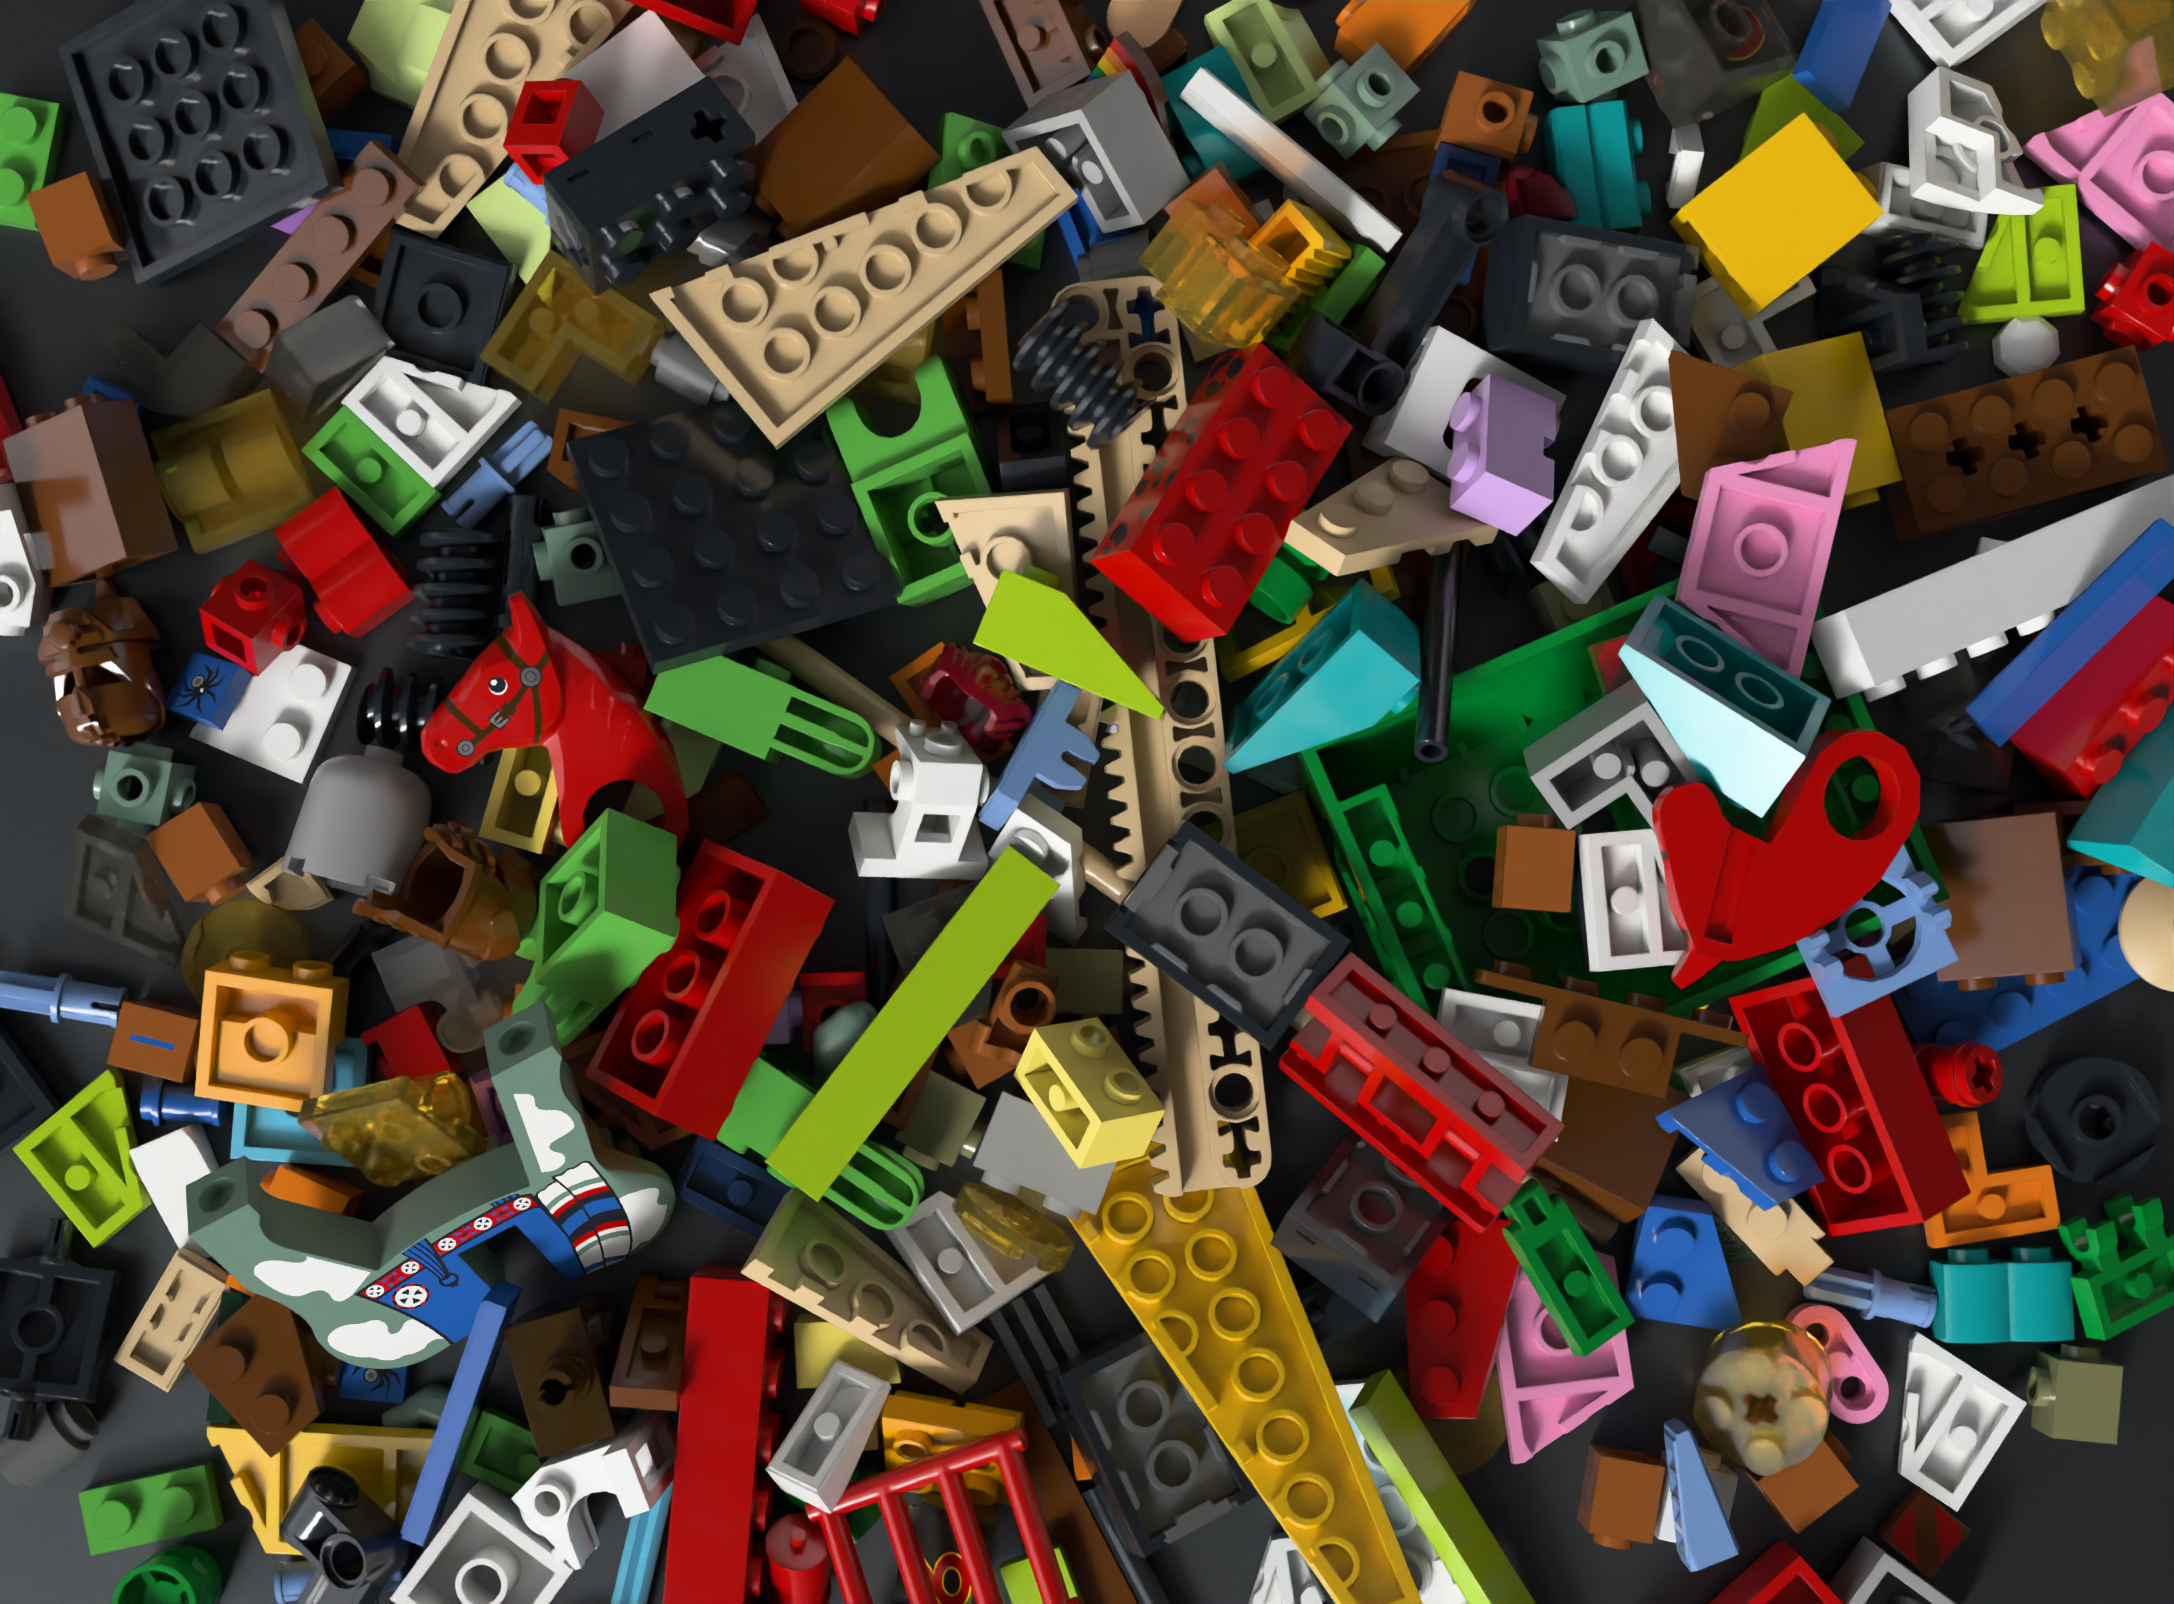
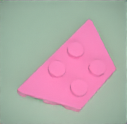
M2151 87L2127 97L2122 102L2108 108L2103 107L2079 117L2076 121L2050 132H2042L2035 135L2021 147L2023 154L2060 185L2076 183L2077 199L2136 250L2150 241H2154L2174 254V103L2156 87Z
M1844 438L1821 446L1798 451L1790 450L1768 455L1762 459L1749 462L1741 461L1714 467L1706 471L1674 600L1676 604L1799 680L1857 444L1855 439Z
M1497 1216V1218H1496L1495 1220H1504V1219L1499 1218V1216ZM1594 1250L1620 1295L1615 1258ZM1521 1265L1518 1272V1283L1513 1300H1510L1496 1356L1511 1464L1525 1463L1542 1448L1564 1433L1567 1434L1602 1407L1611 1404L1634 1388L1626 1330H1622L1586 1357L1573 1355Z

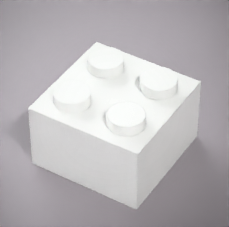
M480 1480L465 1495L391 1596L390 1600L395 1604H550L575 1569L566 1559L562 1563L554 1560L551 1555V1550L554 1546L545 1536L536 1534L526 1525L521 1516L520 1508L511 1499L512 1496Z

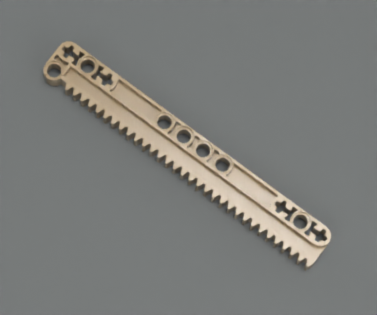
M1150 276L1075 283L1064 287L1058 292L1051 305L1052 309L1066 298L1070 305L1076 303L1085 304L1093 309L1098 322L1090 331L1083 333L1080 342L1083 346L1101 338L1107 342L1098 360L1101 365H1105L1118 358H1122L1125 361L1116 380L1120 385L1134 380V369L1140 363L1146 361H1156L1162 364L1170 377L1169 384L1162 390L1154 392L1143 388L1140 389L1135 399L1138 405L1156 397L1157 400L1127 431L1107 446L1094 451L1087 447L1086 442L1094 427L1093 424L1078 431H1072L1067 425V439L1082 443L1071 449L1070 465L1086 469L1073 477V490L1089 494V496L1076 503V516L1093 520V522L1079 529L1078 538L1079 542L1096 546L1093 550L1082 555L1081 565L1083 568L1099 572L1098 575L1085 581L1084 591L1087 594L1102 598L1100 602L1088 607L1087 615L1091 620L1105 624V627L1101 628L1100 631L1168 708L1163 721L1149 717L1116 702H1113L1114 705L1099 714L1100 722L1116 726L1117 731L1101 740L1102 747L1118 751L1120 757L1104 766L1105 773L1122 777V784L1107 792L1108 799L1125 803V810L1110 817L1112 825L1128 829V836L1113 843V848L1116 851L1131 855V861L1117 868L1116 875L1132 880L1134 884L1180 821L1188 820L1193 814L1200 811H1206L1215 816L1221 828L1217 843L1238 857L1229 773L1223 767L1225 738L1213 638L1199 640L1196 648L1185 654L1170 650L1163 638L1164 625L1089 561L1156 456L1154 446L1143 445L1141 441L1149 438L1152 429L1151 410L1164 407L1170 403L1173 404L1174 409L1164 408L1161 414L1162 432L1164 436L1168 437L1187 407L1175 300L1172 291L1163 281ZM1147 298L1150 308L1160 309V311L1155 312L1151 325L1152 342L1140 344L1142 338L1141 319L1138 314H1128V312L1134 310L1136 299ZM1165 339L1166 344L1158 341ZM1129 343L1134 344V345H1138V346H1136V347H1134V348H1130ZM1073 405L1064 409V413L1072 415L1076 406ZM1184 682L1193 683L1204 692L1206 705L1199 717L1185 719L1177 715L1172 709L1170 698L1177 684ZM1189 747H1200L1206 750L1212 758L1213 772L1204 783L1191 784L1185 781L1179 773L1178 759L1181 753ZM1130 889L1119 894L1120 902L1124 899V897L1127 895ZM1126 945L1125 953L1128 956L1142 959L1143 964L1128 971V979L1132 983L1146 987V990L1130 998L1131 1005L1134 1009L1142 1010L1149 1014L1133 1023L1134 1031L1137 1035L1151 1038L1150 1042L1136 1049L1139 1061L1154 1065L1153 1068L1140 1075L1152 1090L1157 1091L1155 1093L1157 1098L1166 1108L1151 1141L1162 1143V1145L1148 1152L1151 1166L1164 1169V1171L1151 1177L1154 1192L1169 1197L1183 1196V1192L1224 1187L1246 1189L1257 1185L1269 1172L1272 1158L1259 1042L1240 1028H1235L1231 1030L1232 1050L1237 1055L1247 1051V1060L1226 1058L1210 1065L1211 1054L1224 1057L1223 1043L1220 1036L1214 1031H1208V1023L1218 1021L1219 1013ZM1239 1073L1247 1077L1250 1085L1246 1100L1234 1107H1226L1219 1104L1215 1098V1087L1218 1081L1227 1074ZM1254 1117L1253 1125L1240 1124L1242 1139L1249 1150L1256 1151V1156L1246 1158V1169L1238 1171L1230 1160L1223 1159V1154H1229L1234 1150L1233 1132L1228 1124L1218 1128L1217 1121L1239 1123Z

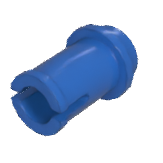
M159 1077L157 1082L147 1081L141 1094L140 1112L142 1119L152 1120L156 1127H164L167 1121L213 1124L214 1126L222 1127L225 1122L224 1116H227L229 1101L195 1096V1084L172 1083L171 1080Z

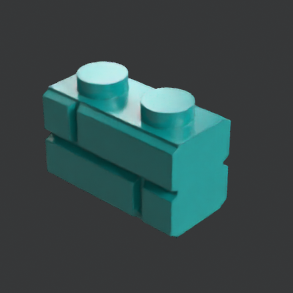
M1618 100L1594 103L1590 106L1576 105L1550 110L1542 124L1548 172L1550 176L1563 184L1576 204L1580 219L1569 222L1637 235L1643 227L1642 220L1650 218L1651 199L1647 182H1637L1634 158L1641 157L1643 138L1639 120L1637 118L1629 119L1627 102Z

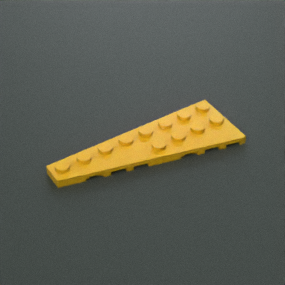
M1217 1121L1218 1128L1227 1124L1230 1127L1229 1122ZM1233 1135L1234 1150L1229 1154H1223V1159L1230 1160L1235 1169L1240 1171L1246 1169L1245 1162ZM1155 1141L1149 1143L1144 1156L1117 1161L1096 1215L1082 1210L1078 1220L1067 1217L1074 1229L1336 1604H1423L1281 1251L1270 1244L1274 1234L1255 1187L1252 1186L1246 1189L1224 1187L1183 1192V1196L1177 1197L1155 1193L1151 1184V1177L1164 1171V1169L1151 1166L1148 1158L1150 1150L1162 1145V1143Z

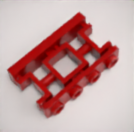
M1350 952L1309 995L1304 1007L1314 1017L1291 1040L1290 1048L1281 1056L1278 1066L1478 1233H1483L1515 1197L1523 1185L1521 1181L1543 1157L1546 1150L1565 1128V1125L1365 962Z

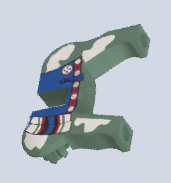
M543 999L483 1030L491 1079L514 1142L501 1146V1140L494 1133L439 1162L440 1175L403 1197L382 1213L375 1221L367 1222L279 1199L268 1194L257 1181L256 1165L245 1155L186 1185L188 1235L249 1292L277 1301L299 1314L311 1326L318 1342L330 1354L349 1364L372 1369L400 1368L421 1362L470 1334L483 1298L496 1282L499 1283L500 1280L506 1281L504 1263L483 1242L488 1238L516 1225L569 1281L629 1258L647 1247L656 1239L668 1223L673 1212L676 1196L669 1175L655 1163L642 1159L638 1145L629 1135L618 1139L612 1136L610 1130L598 1128L597 1123L587 1115L572 1070L562 1058L553 1011Z

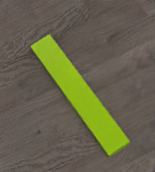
M1008 845L764 1162L818 1202L1060 887V884Z
M1386 1369L1371 1374L1349 1408L1348 1413L1468 1604H1536L1391 1371Z

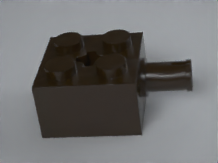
M602 1290L530 1310L502 1330L539 1458L616 1436L636 1413V1408L610 1406V1383L619 1352L617 1341L622 1340L623 1328L615 1304L613 1302L605 1304Z

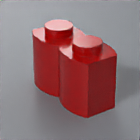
M334 486L274 530L276 537L283 546L276 551L278 559L296 581L302 582L307 578L319 597L312 605L321 620L336 634L343 629L346 634L361 638L416 598L412 594L415 583L405 568L384 543L362 508L337 486Z

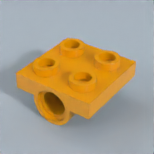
M898 1389L894 1395L888 1394L882 1414L886 1471L999 1431H1006L1018 1426L1024 1428L1025 1413L967 1402L964 1408L956 1407V1401L953 1399ZM997 1461L963 1473L972 1504L987 1506L993 1503H1000L1011 1506ZM935 1482L909 1492L925 1494L930 1491L940 1492L938 1483Z

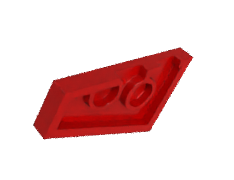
M1494 1220L1483 1233L1476 1232L1464 1221H1451L1406 1282L1409 1402L1420 1419L1479 1418L1500 1346L1499 1338L1510 1300H1513L1519 1279L1520 1263L1502 1232V1229L1510 1224L1509 1220Z

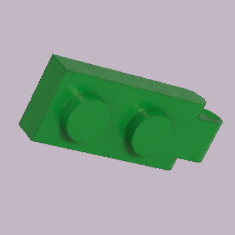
M1534 1178L1524 1182L1515 1197L1503 1209L1510 1221V1224L1502 1229L1503 1235L1573 1355L1586 1357L1634 1323L1635 1320L1562 1197L1557 1193H1553L1548 1197L1542 1186Z

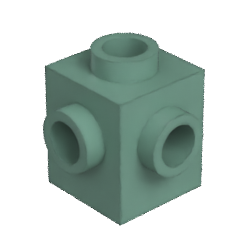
M1593 9L1580 10L1556 21L1557 31L1537 39L1542 57L1539 61L1541 79L1547 90L1558 101L1578 102L1586 106L1594 103L1609 102L1618 97V87L1649 73L1632 12L1599 11L1594 14Z
M1376 42L1351 67L1342 58L1338 60L1314 84L1321 95L1303 114L1318 129L1320 135L1347 160L1364 143L1374 152L1402 126L1394 115L1420 89L1380 44Z
M587 506L553 513L555 524L541 527L544 541L533 543L532 545L540 581L552 579L557 603L560 606L621 595ZM579 544H589L591 547L590 558L582 564L573 563L571 561L573 548Z
M134 742L132 754L109 750L107 762L100 764L94 778L93 795L98 800L96 814L118 818L116 830L146 836L157 829V826H162L193 806L196 792L194 781L196 766L172 762L174 749ZM141 783H142V785H143V790H142L141 795L139 796L140 788H141Z

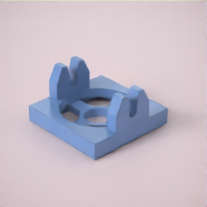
M1063 680L1060 683H1055L1033 715V719L1028 724L978 814L980 816L979 821L999 831L1027 792L1058 813H1061L1066 804L1056 794L1043 788L1041 781L1055 789L1072 791L1080 790L1087 779L1076 768L1068 765L1066 761L1061 759V755L1066 754L1078 762L1094 765L1100 756V753L1087 734L1065 722L1082 691Z
M1904 844L1881 878L1899 889L1905 895L1904 897L1883 907L1874 902L1864 901L1861 898L1836 919L1834 930L1826 932L1822 928L1814 934L1795 942L1831 1017L1838 1018L1959 961L1945 932V929L1951 927L1952 915L1947 907L1936 904L1932 897L1939 890L1936 882L1924 871H1916ZM1859 908H1868L1875 912L1882 926L1881 934L1877 941L1867 947H1858L1853 944L1845 931L1848 916ZM1915 916L1914 944L1904 962L1895 967L1885 947L1891 937L1892 926ZM1845 948L1852 953L1864 954L1874 977L1866 979L1848 976L1843 973L1844 967L1837 957L1830 955Z

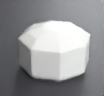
M2041 316L2014 317L2006 322L1992 339L1994 364L2010 378L2050 367L2060 355L2058 330Z

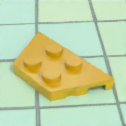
M214 1418L207 1427V1437L212 1447L220 1445L235 1475L230 1483L240 1503L251 1512L253 1517L252 1527L265 1553L291 1555L302 1554L284 1540L280 1534L279 1525L310 1470L314 1467L325 1465L345 1471L357 1481L361 1489L389 1517L397 1521L402 1527L436 1429L311 1423L277 1455L270 1458L236 1419Z

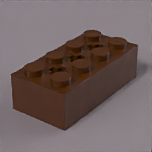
M2135 345L1884 412L1903 478L1901 481L1883 486L1898 544L2135 482L2169 469ZM2074 420L2075 423L2079 424L2082 433H2073L2071 421ZM2009 438L2017 439L2022 449L2011 450ZM1950 453L1956 455L1960 460L1961 467H1949L1946 455Z

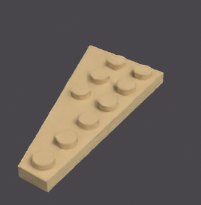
M456 0L397 157L427 186L396 223L437 239L508 155V152L503 147V143L524 82L554 81L563 76L602 44L634 4L625 0Z
M1035 146L964 173L959 179L925 192L919 190L899 198L898 202L867 214L865 212L859 213L770 247L768 252L728 266V264L705 272V276L673 288L671 286L650 293L649 296L778 450L1076 204L1078 195L1039 148Z

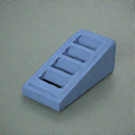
M1677 1418L1664 1422V1438L1677 1552L1679 1553L1680 1560L1689 1571L1694 1572L1739 1555L1737 1550L1740 1548L1693 1431Z

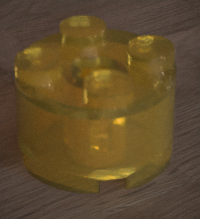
M1752 1319L1732 1324L1716 1337L1706 1355L1695 1392L1693 1416L1696 1424L1700 1427L1709 1443L1719 1453L1737 1464L1748 1467L1758 1475H1774L1783 1468L1800 1463L1817 1449L1824 1438L1828 1426L1834 1395V1380L1827 1352L1812 1334L1789 1321L1774 1319L1772 1323L1752 1322Z

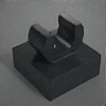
M1658 514L1655 515L1645 534L1646 548L1658 554L1647 575L1650 577L1649 584L1655 587L1680 578L1691 530Z

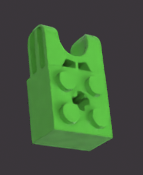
M939 354L922 360L915 370V378L921 394L920 415L912 429L900 436L884 437L878 431L867 409L845 396L839 398L826 409L831 430L853 482L851 487L876 549L890 561L902 589V595L897 598L899 604L917 609L975 584L973 578L969 579L959 556L962 553L951 528L949 527L944 534L933 531V524L941 521L937 515L939 510L935 501L940 497L1003 493L1001 481L954 368Z
M738 651L659 673L643 708L777 766L780 765L784 754L848 780H860L873 773L875 770L872 765L880 761L883 754L881 736L873 731V728L864 718L852 711L799 690L795 687L799 678L780 666L757 657L752 668L737 663L740 655Z
M607 808L540 880V897L537 902L536 914L529 931L520 941V949L515 952V955L532 960L534 964L526 984L513 1001L512 1015L543 999L553 1011L560 1048H563L570 1044L626 988H632L639 980L642 971L660 953H666L672 948L680 930V918L676 915V889L681 876L680 866L676 864L677 835Z
M764 1045L734 1101L730 1115L724 1121L716 1138L741 1154H744L748 1148H752L767 1158L820 1090L814 1085V1077ZM871 1132L825 1192L824 1196L869 1226L890 1230L902 1226L914 1214L925 1193V1175L919 1164L902 1155L903 1152ZM770 1165L767 1166L766 1170L776 1179L795 1190L800 1189Z

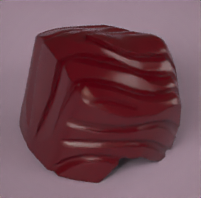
M948 642L944 646L942 654L936 658L924 676L923 681L925 685L920 696L944 721L957 723V729L962 736L986 754L993 755L1003 745V740H1008L1014 734L1013 731H1018L1023 727L1024 723H1028L1033 719L1029 706L1024 701L1023 692L1019 691L1008 665L994 655H985L983 652L975 650L972 652L963 645L959 647L956 643Z

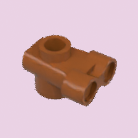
M1015 959L987 1019H977L968 1049L979 1055L1007 1061L1018 1066L1034 1028L1048 1026L1055 1016L1056 1000L1054 996L1060 975L1050 969ZM1024 988L1036 989V996L1029 1004L1020 1005L1013 1001V997L1018 991Z

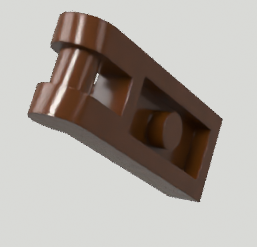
M640 1272L610 1383V1406L677 1411L681 1396L689 1291L692 1275H685L683 1281L661 1280V1273Z

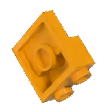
M256 951L230 953V960H223L205 970L195 1096L320 1116L328 1111L331 1100L335 1047L343 1042L345 1037L350 978L332 976L333 965L322 961H297L293 963V970L271 967L270 956Z

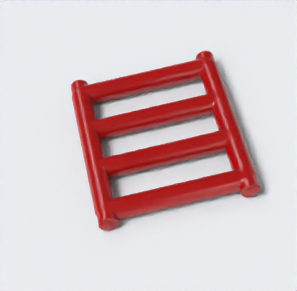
M1018 1426L1006 1431H999L849 1483L831 1514L805 1502V1509L809 1519L813 1523L820 1521L845 1604H873L845 1513L877 1502L880 1506L910 1604H938L903 1494L935 1482L938 1483L976 1604H1005L963 1476L964 1472L996 1461L1043 1604H1082L1077 1596L1069 1597L1022 1451L1028 1449L1029 1446L1025 1429L1022 1426Z

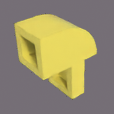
M800 1314L795 1321L797 1389L818 1388L836 1358L887 1381L889 1384L902 1382L905 1368L904 1363L816 1314ZM885 1403L863 1451L878 1450L883 1439L882 1414Z

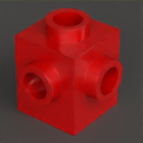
M2150 241L2129 254L2123 265L2116 262L2109 268L2094 291V295L2101 300L2089 317L2104 327L2103 334L2114 344L2122 348L2135 345L2136 350L2139 349L2142 352L2164 340L2174 341V254L2154 241Z
M251 558L233 575L223 577L214 587L210 598L199 608L206 645L256 676H259L283 651L292 650L302 639L307 627L302 588H300L298 583L287 573L278 569L271 571Z

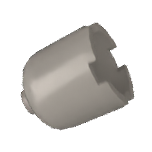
M366 745L363 756L341 754L327 759L317 768L311 780L281 869L301 878L305 872L326 877L325 886L367 897L371 887L399 894L405 874L415 857L422 850L425 838L423 832L428 826L432 806V797L428 785L419 775L401 767L404 755L382 747Z

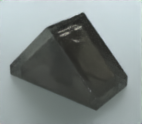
M351 294L276 333L263 376L301 425H308L394 347L395 343L357 295Z

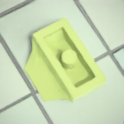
M364 0L347 38V42L359 55L369 71L371 88L377 95L412 110L415 109L456 0Z
M1232 0L1205 15L1204 25L1214 48L1221 44L1224 46L1238 68L1253 101L1263 116L1275 126L1307 109L1321 95L1314 84L1331 68V65L1299 9L1285 8L1269 0Z

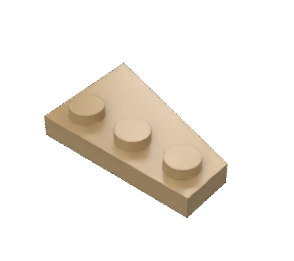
M1397 455L1292 519L1284 541L1335 576H1342L1397 564L1402 553L1424 549L1431 556L1450 552L1455 541L1469 539L1475 546L1493 543L1499 529L1451 509V489L1431 477L1428 471L1420 464L1405 460Z
M1069 488L940 497L935 501L943 522H948L962 553L959 556L969 579L973 578L986 609L1003 568L1020 574L1024 563L1061 577L1057 590L1071 596L1080 606ZM1004 656L1019 691L1052 689L1056 682H1061L1058 678Z

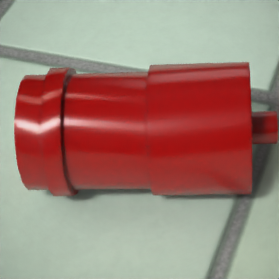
M1960 1042L1954 1046H1938L1932 1043L1910 1044L1936 1107L1941 1104L1978 1107L1995 1100L1999 1094L2002 1085V1067L1997 1054L1988 1045H1980L1976 1042Z
M805 1513L789 1514L778 1519L770 1527L766 1536L767 1576L769 1578L767 1585L768 1603L829 1604L832 1597L831 1580L829 1578L831 1573V1557L820 1521L813 1523Z

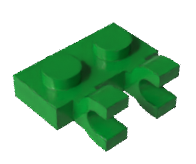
M2121 1193L2103 1202L2109 1220L2103 1219L2088 1227L2085 1217L2075 1216L2057 1225L2064 1247L2073 1258L2082 1264L2083 1270L2069 1278L2087 1338L2106 1341L2174 1305V1231L2164 1230L2163 1228L2164 1214L2160 1197L2149 1196L2134 1204L2131 1194ZM2117 1233L2126 1238L2129 1243L2128 1247L2119 1252L2117 1251Z

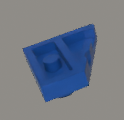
M1761 1064L1655 1117L1660 1127L1670 1134L1678 1129L1705 1151L1701 1160L1720 1176L1732 1179L1738 1185L1740 1192L1763 1211H1767L1826 1180Z
M1654 1193L1647 1212L1638 1217L1620 1288V1296L1632 1316L1742 1334L1744 1324L1709 1202Z

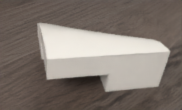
M1938 66L1908 94L1910 196L1950 208L1990 214L2034 215L2044 207V196L2041 190L2025 189L2013 164V161L2023 154V151L2015 134L2007 128L2003 121V109L1991 85Z

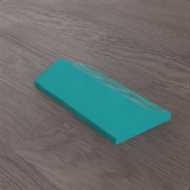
M2174 700L2167 707L2160 724L2152 731L2145 733L2126 755L2118 773L2109 782L2101 785L2066 840L2068 848L2174 888Z

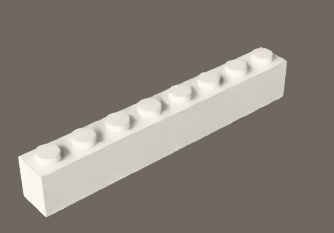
M2174 474L1815 621L1810 637L1836 699L1838 700L1863 691L1868 702L1874 701L1907 687L1902 675L1912 670H1915L1919 680L1957 666L1958 662L1954 653L1966 648L1970 658L2008 644L2009 641L2004 631L2015 626L2020 637L2047 627L2057 618L2055 609L2062 606L2067 608L2156 519L2162 518L2174 527Z

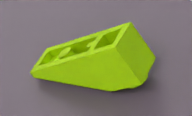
M1024 563L1020 574L1003 568L974 638V644L1159 721L1164 720L1168 710L1164 703L1071 596L1057 590L1061 577L1027 563Z

